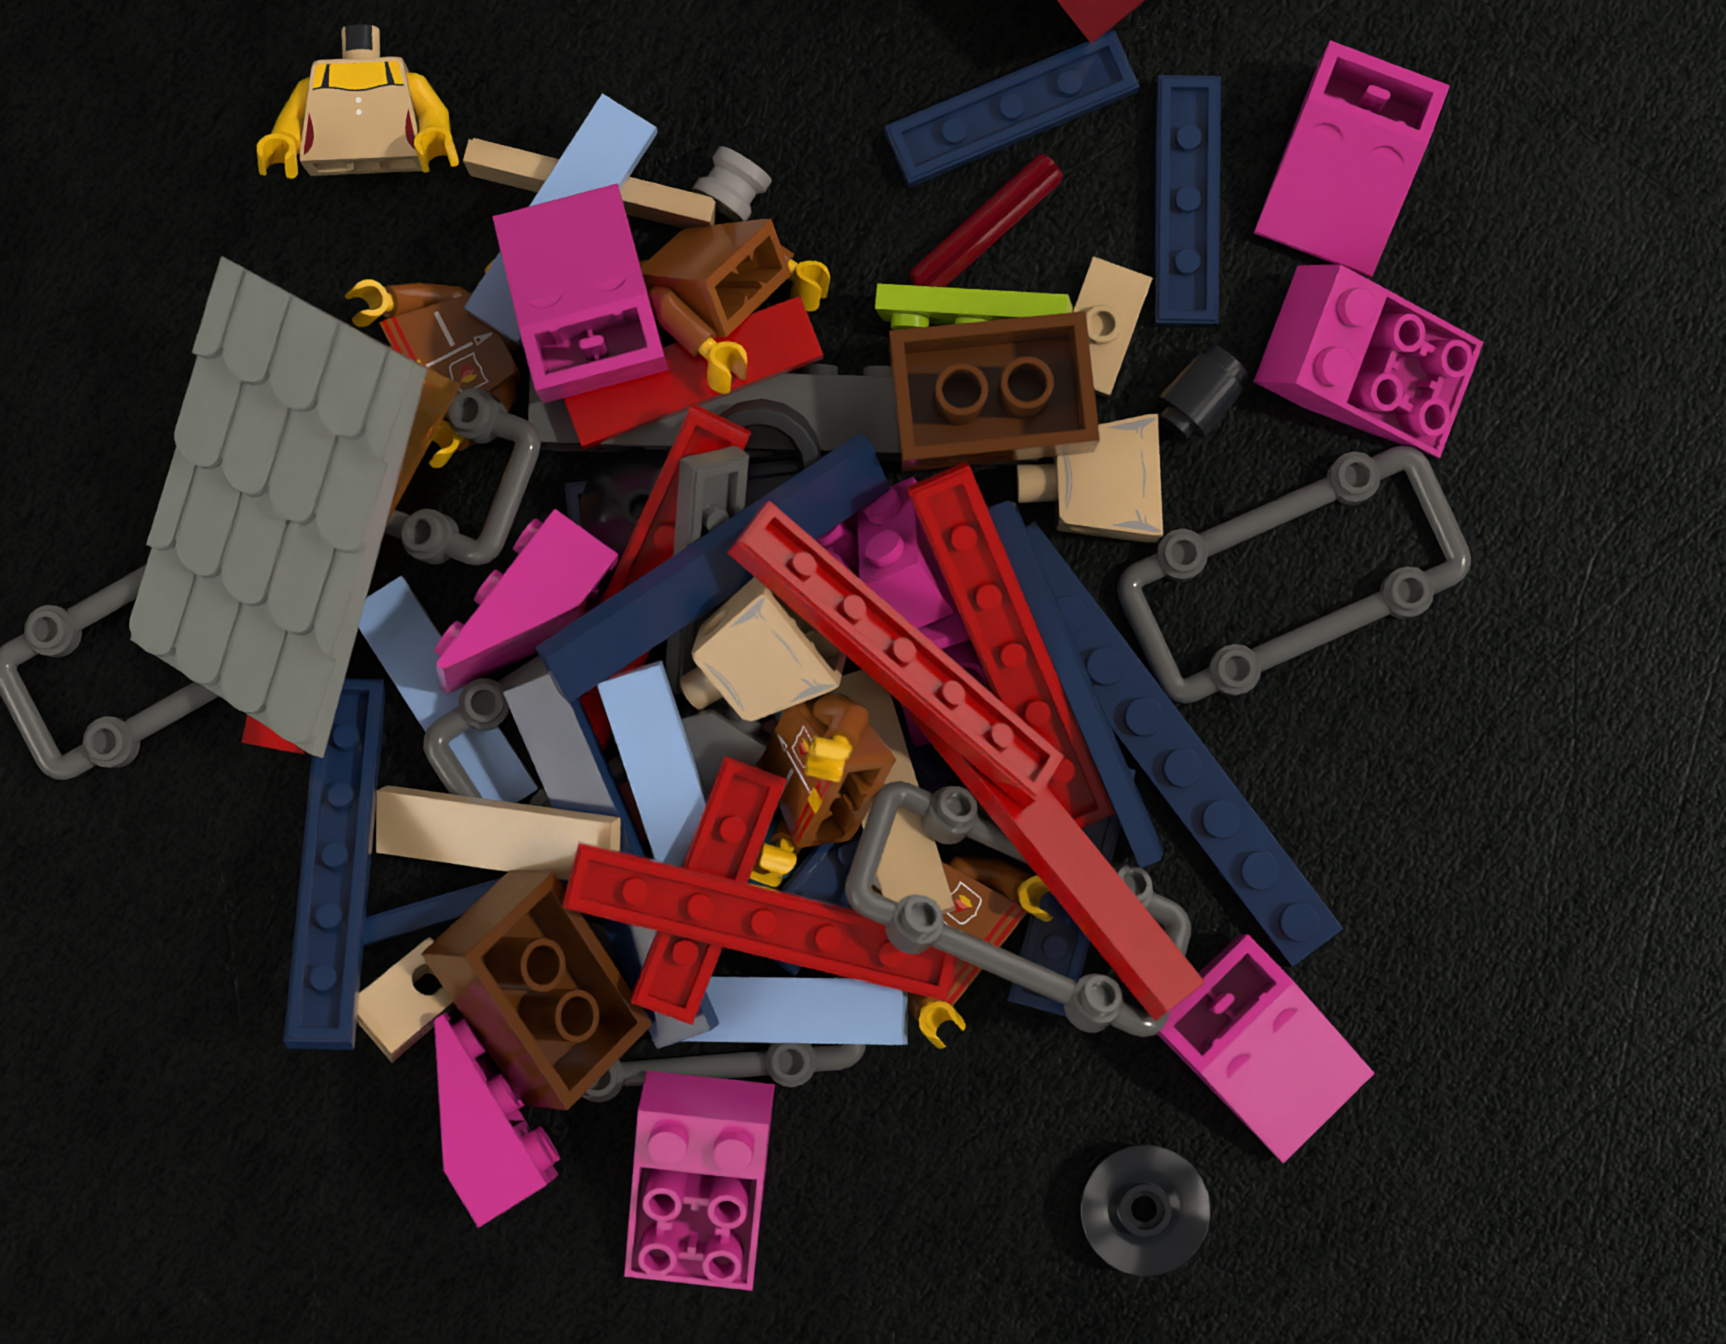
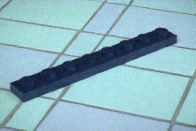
M1035 521L1032 522L1026 529L1115 737L1289 967L1295 966L1340 932L1343 927Z

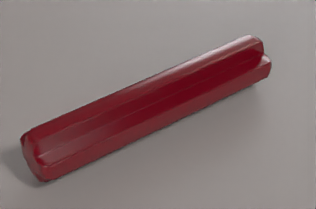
M1045 154L1037 155L911 269L909 278L914 286L946 287L1061 183L1063 174L1057 164Z

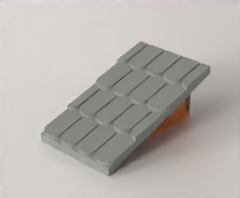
M221 256L192 353L198 356L175 428V453L146 544L151 546L152 549L130 617V640L137 643L146 652L159 657L181 671L190 680L203 685L225 699L236 709L247 713L269 727L281 738L294 743L311 755L323 758L384 528L461 385L370 334L296 297Z

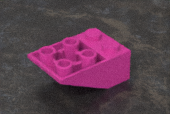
M1329 41L1314 72L1254 234L1330 263L1341 264L1354 272L1371 278L1427 148L1450 85Z
M618 183L493 216L520 335L535 391L543 404L668 370Z
M1341 264L1298 265L1253 382L1303 408L1394 443L1413 447L1428 456L1440 458L1484 342Z
M914 477L890 486L889 491L815 539V541L913 626L920 628L954 614V601L906 487L917 483Z
M556 509L552 511L544 523L534 519L515 543L513 550L519 555L506 573L503 574L496 569L478 590L474 601L480 606L466 625L455 621L438 642L434 652L440 656L436 662L440 689L450 694L465 687L471 681L487 677L538 653L535 649L536 646L601 604L617 569L618 554Z
M1238 934L1198 973L1205 983L1171 1009L1164 1028L1157 1034L1263 1144L1284 1163L1375 1073L1268 954L1248 934Z
M459 1011L442 1014L434 1019L444 1172L479 1228L556 1178L558 1173L553 1164L560 1160V1157L552 1141L541 1126L531 1131L519 1111V1108L524 1106L504 1075H497L485 1055L487 1050L465 1018L461 1016Z
M646 1071L638 1108L625 1277L743 1290L753 1289L775 1084Z

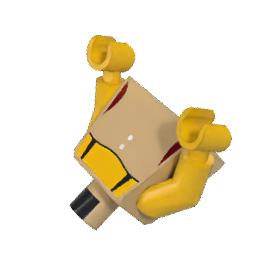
M350 25L342 28L343 59L313 62L310 77L299 81L278 116L272 133L261 138L257 144L259 173L266 175V170L271 164L284 163L286 177L290 179L298 175L297 154L299 152L300 162L310 176L423 171L427 173L430 172V160L442 155L448 156L451 167L457 166L459 163L451 136L447 108L424 76L409 72L403 58L380 57L379 28L372 25Z

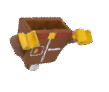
M771 219L687 228L680 231L649 260H639L656 326L661 330L667 331L694 357L701 354L708 360V385L714 391L721 394H727L731 390L732 377L729 371L735 373L741 380L746 379L747 355L741 345L729 341L717 343L714 340L715 337H727L786 279L793 282L790 299L801 296L806 311L818 309L820 297L826 298L830 283V274L827 267L817 261H804L799 264L793 261L794 253L780 245Z
M374 280L360 281L346 293V299L360 297L370 307V310L360 311L352 318L356 326H368L381 314L388 318L380 322V325L392 349L427 369L423 383L456 395L469 388L483 389L498 397L503 402L506 412L509 413L518 398L517 386L524 380L511 352L523 347V342L519 346L468 314L464 306L473 293L467 292L460 286L428 283H408L383 287ZM427 411L424 412L429 422L423 427L414 441L416 446L420 445L423 441L429 440L436 442L441 447V450L435 453L429 462L434 468L443 467L455 450L462 451L476 444L455 433L449 419Z
M840 693L817 696L773 713L778 724L768 742L767 749L762 755V766L764 770L784 777L787 781L778 802L781 819L770 839L771 845L763 842L749 879L771 887H777L782 882L783 875L788 874L794 868L796 855L800 853L801 848L851 841L872 805L875 795L879 792L896 761L893 753L868 723L869 713L867 709Z
M957 854L949 858L945 863L942 862L956 909L955 911L942 914L945 924L1000 947L1027 912L1045 922L1053 919L1051 915L1039 908L1041 897L1050 891L1039 876H1033L999 858ZM876 874L872 890L883 896ZM959 958L947 1001L908 992L909 1013L919 1022V1027L923 1034L937 1048L945 1047L936 1036L937 1028L941 1023L953 1020L962 1031L965 1029L966 1024L963 1018L952 1006L982 970V968Z

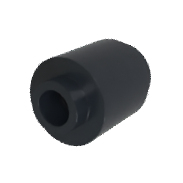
M1209 343L1202 352L1194 351L1156 396V401L1162 408L1158 414L1159 420L1182 439L1186 440L1191 434L1199 438H1205L1242 394L1241 384L1248 377L1247 371L1231 354L1215 344Z

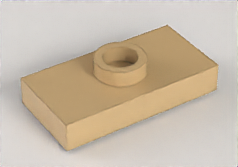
M1093 257L1073 312L1086 311L1095 394L1109 399L1152 277Z

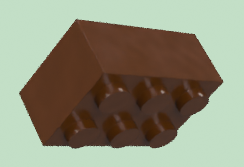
M1086 311L892 330L889 332V354L902 472L954 467L966 461L969 465L1092 453L1095 451L1100 437Z
M508 871L426 948L421 955L523 1105L568 1110L653 1023L641 1006L630 1002L633 992L581 913L562 908L566 890L554 872Z

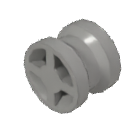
M719 146L713 156V169L708 176L699 178L692 190L696 194L714 198L717 212L735 222L747 221L751 215L750 203L756 194L766 192L772 183V179L746 157L727 147Z

